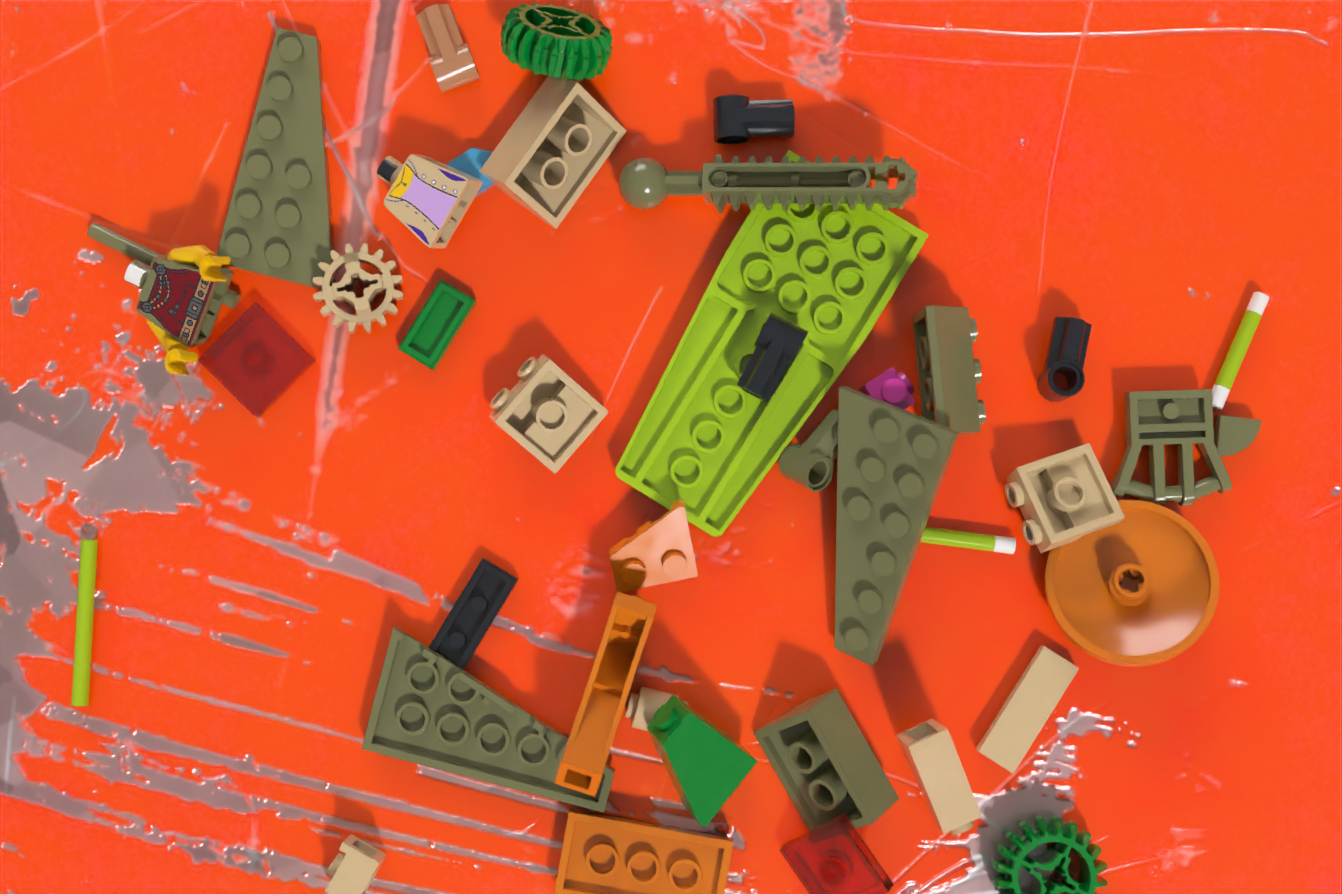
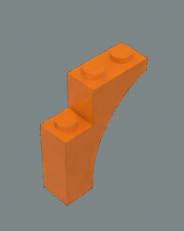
M617 592L559 765L555 784L595 797L658 606L657 604L645 601L638 596H629Z

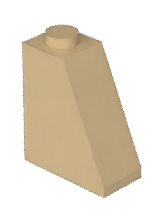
M932 718L895 735L939 830L943 834L950 832L951 835H957L971 829L974 826L973 821L982 817L948 729Z

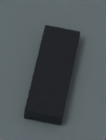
M482 558L429 648L464 670L519 579L489 560Z

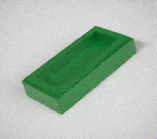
M440 279L398 349L435 371L476 305V300Z

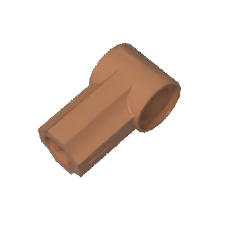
M435 4L424 8L420 14L416 15L431 57L428 58L441 92L443 93L480 79L467 43H463L458 24L449 4Z

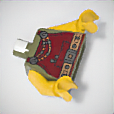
M204 245L174 248L169 254L155 257L151 266L135 259L130 263L125 272V282L142 289L136 309L139 314L146 318L147 324L162 344L166 352L165 368L171 374L189 375L186 369V362L196 363L198 355L195 352L188 351V347L193 348L209 341L234 271L222 267V264H230L231 259L229 257L218 256Z

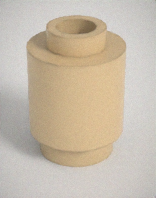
M640 686L638 694L630 692L624 716L631 718L630 727L648 731L646 727L653 720L655 712L662 705L666 704L673 694Z

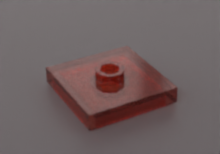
M254 302L209 347L198 361L254 417L260 418L316 359L259 303Z
M845 814L786 842L779 850L809 894H886L894 885Z

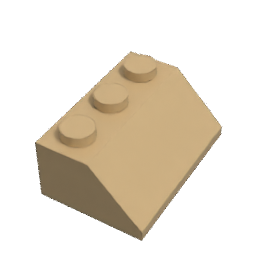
M547 77L479 172L510 198L551 227L557 229L627 130L578 82L571 79L564 81L557 77Z

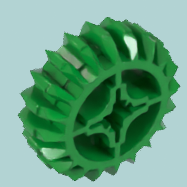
M536 2L531 4V6L522 4L519 7L511 8L509 13L506 14L505 23H502L500 35L502 37V53L508 57L509 61L519 64L521 69L532 70L535 75L543 74L549 78L557 77L564 81L568 78L581 81L583 78L593 79L595 76L603 74L613 46H611L613 38L610 35L611 30L604 26L603 22L593 19L590 14L580 13L578 9L571 10L565 8L564 5L558 7L550 3L540 5Z
M1041 816L1035 817L1034 829L1025 821L1020 822L1019 828L1023 834L1018 837L1012 831H1008L1006 837L1012 842L1010 847L1008 848L1000 844L997 846V851L1005 859L992 862V867L996 871L1003 873L992 879L996 888L1003 889L999 894H1022L1019 886L1020 866L1031 873L1030 894H1058L1060 892L1098 894L1095 892L1096 888L1108 886L1107 880L1097 875L1107 869V864L1103 860L1096 859L1102 852L1101 848L1097 844H1089L1092 836L1087 831L1078 832V825L1072 821H1068L1063 826L1062 819L1057 816H1052L1048 826L1044 818ZM1055 842L1053 846L1049 845L1047 850L1039 856L1028 854L1032 849L1041 844ZM1071 848L1075 851L1079 862L1078 881L1068 874V865L1071 860L1068 854ZM1035 867L1044 871L1045 869L1048 871L1055 870L1064 880L1049 876L1044 878Z

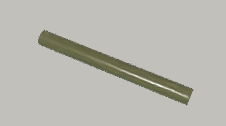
M96 222L92 223L87 231L88 237L151 266L155 257L161 256ZM228 288L223 304L232 309L236 308L241 299V294Z

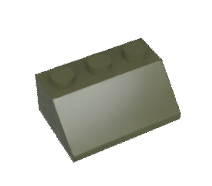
M925 306L912 317L922 417L959 432L958 435L981 432L980 424H985L986 412L984 401L977 398L976 383L981 382L982 373L979 359L973 358L972 343L977 341L975 318H969L968 307Z
M837 689L807 700L753 732L814 841L872 824L899 799Z

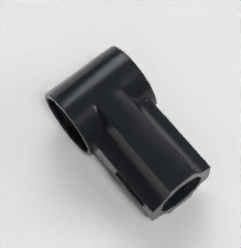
M724 95L714 98V141L719 144H741L750 141L751 138L793 137L795 123L793 99L750 100L749 97L743 95Z
M771 312L754 344L756 349L736 386L746 393L768 402L777 388L788 363L792 364L808 331Z
M1056 317L1054 319L1044 370L1037 379L1039 393L1046 400L1060 402L1077 394L1084 385L1083 365L1092 324L1085 322V320L1073 317ZM1054 372H1060L1066 376L1068 380L1066 391H1062L1054 385Z

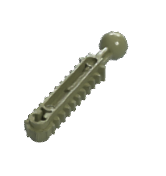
M716 154L713 163H703L702 171H667L664 165L654 159L647 157L633 159L622 169L618 183L620 194L624 201L632 207L643 210L657 207L666 196H704L707 203H714L718 213L723 212L726 203H731L734 211L739 210L741 203H748L750 210H755L757 203H764L766 210H771L773 204H781L783 210H788L790 204H798L800 210H804L807 204H814L816 210H821L823 204H831L833 210H838L840 204H848L850 210H855L857 204H865L867 211H871L874 204H880L884 211H888L889 208L896 207L903 209L904 204L908 203L912 197H916V180L918 177L916 169H912L903 157L890 159L889 156H885L882 162H874L873 157L868 156L865 162L858 163L856 157L851 156L848 163H841L839 157L834 156L831 163H824L822 157L817 156L814 163H807L805 156H800L797 163H790L788 156H783L781 163H773L772 157L767 156L764 163H757L755 156H750L748 163H740L738 156H734L731 163H724L721 154ZM889 178H898L896 189H888ZM871 180H876L875 187H872Z

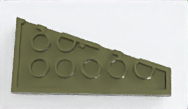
M277 27L217 255L227 256L231 259L229 265L222 264L223 266L322 290V288L314 285L312 282L313 277H324L325 273L322 272L318 264L324 262L330 265L333 262L330 251L334 250V245L331 239V198L328 153L325 147L326 122L322 101L321 45L319 39L315 36Z
M841 386L839 387L834 648L866 664L873 665L879 658L959 432L850 387Z
M393 627L361 749L604 813L615 768L606 763L595 797L555 784L559 765L569 738L465 670L460 669L454 663L439 653L434 652L399 627Z

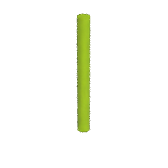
M81 540L71 706H89L98 540Z

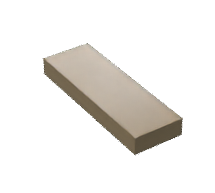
M1040 645L976 747V750L1014 774L1079 668L1047 647Z

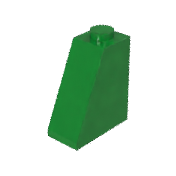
M674 694L666 704L662 705L655 712L653 720L646 727L682 804L703 827L708 825L758 762L739 742Z

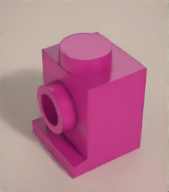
M894 367L858 389L859 392L901 409H906L915 403L912 394L915 393L912 384L903 372L897 373Z

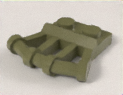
M1212 389L1124 393L1126 434H1124L1127 446L1119 470L1111 484L1114 495L1122 497L1126 494L1164 506L1165 502H1178L1180 506H1191L1195 500L1218 491L1222 494L1232 489V482L1214 443ZM1193 444H1198L1210 471V476L1194 483ZM1148 445L1149 485L1131 479L1141 448ZM1164 445H1177V486H1165Z

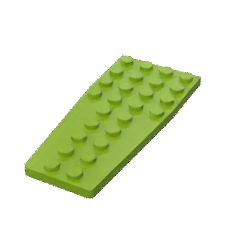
M790 150L785 155L788 156L790 163H797L800 156ZM757 203L755 210H751L712 277L616 466V476L671 510V504L683 499L688 522L711 536L718 537L722 535L865 341L929 235L891 211H884L883 207L879 204H874L872 210L867 211L865 204H857L855 210H850L848 204H840L838 210H833L831 204H823L821 210H816L814 204H807L804 210H800L798 204H790L788 210H783L781 204H773L771 210H766L764 203ZM772 312L803 328L808 333L792 364L788 363L773 395L768 402H765L746 393L736 385L756 349L754 344Z

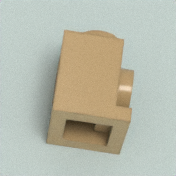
M351 834L342 842L339 848L345 855L338 853L326 873V876L332 879L325 890V894H365L387 855Z

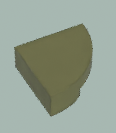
M1224 415L1216 416L1214 443L1220 457L1233 455L1247 448L1257 436L1262 420Z

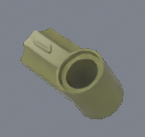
M833 409L803 444L793 443L783 451L779 460V471L784 477L812 492L823 490L831 481L834 473L833 463L838 458L837 410Z

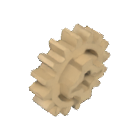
M350 243L345 244V255L340 256L336 251L332 250L330 255L333 262L330 265L324 262L318 264L325 274L324 277H313L312 282L314 285L322 288V291L315 293L313 297L315 302H326L320 313L323 317L334 314L332 325L335 328H339L343 322H347L348 331L351 334L355 333L358 325H363L367 334L372 333V322L377 321L381 326L385 327L387 323L384 315L387 312L392 315L398 314V309L392 302L393 300H403L404 294L399 290H395L394 287L402 284L403 279L401 275H391L397 265L394 260L385 264L382 262L385 255L382 249H379L374 255H370L369 247L366 243L362 244L360 252H354ZM360 263L372 265L382 275H379V273L369 274L361 268ZM345 266L346 272L340 282L332 283L336 273ZM356 280H361L364 286H370L364 289V296L361 298H356L354 292H348V290L354 288L353 282ZM386 292L381 305L372 311L371 304L377 295ZM335 303H348L355 308L357 315L342 311Z

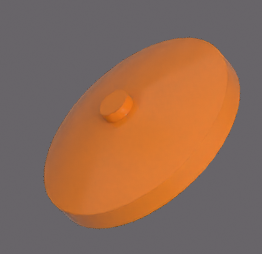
M1117 500L1125 516L1122 521L1083 535L1074 542L1050 550L1044 580L1046 599L1050 612L1060 630L1074 645L1088 655L1119 666L1143 667L1155 665L1175 658L1185 652L1206 630L1218 603L1219 572L1216 560L1207 541L1184 517L1152 502Z

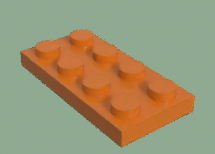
M570 809L554 894H725L734 841L733 838Z

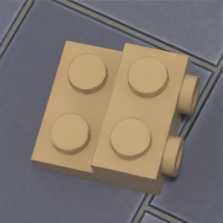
M542 354L538 360L535 357H530L525 361L517 372V376L521 379L511 391L503 388L496 394L490 403L493 411L489 417L556 474L609 411L553 361Z
M1090 443L1017 467L1006 478L1008 482L1005 485L1006 498L1012 507L1019 506L1025 519L1022 523L1023 535L1030 545H1037L1040 553L1074 542L1083 535L1117 524L1125 518Z

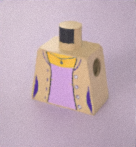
M417 154L408 156L404 164L392 156H387L377 170V177L391 185L384 199V206L429 248H446L483 184V181L427 156Z

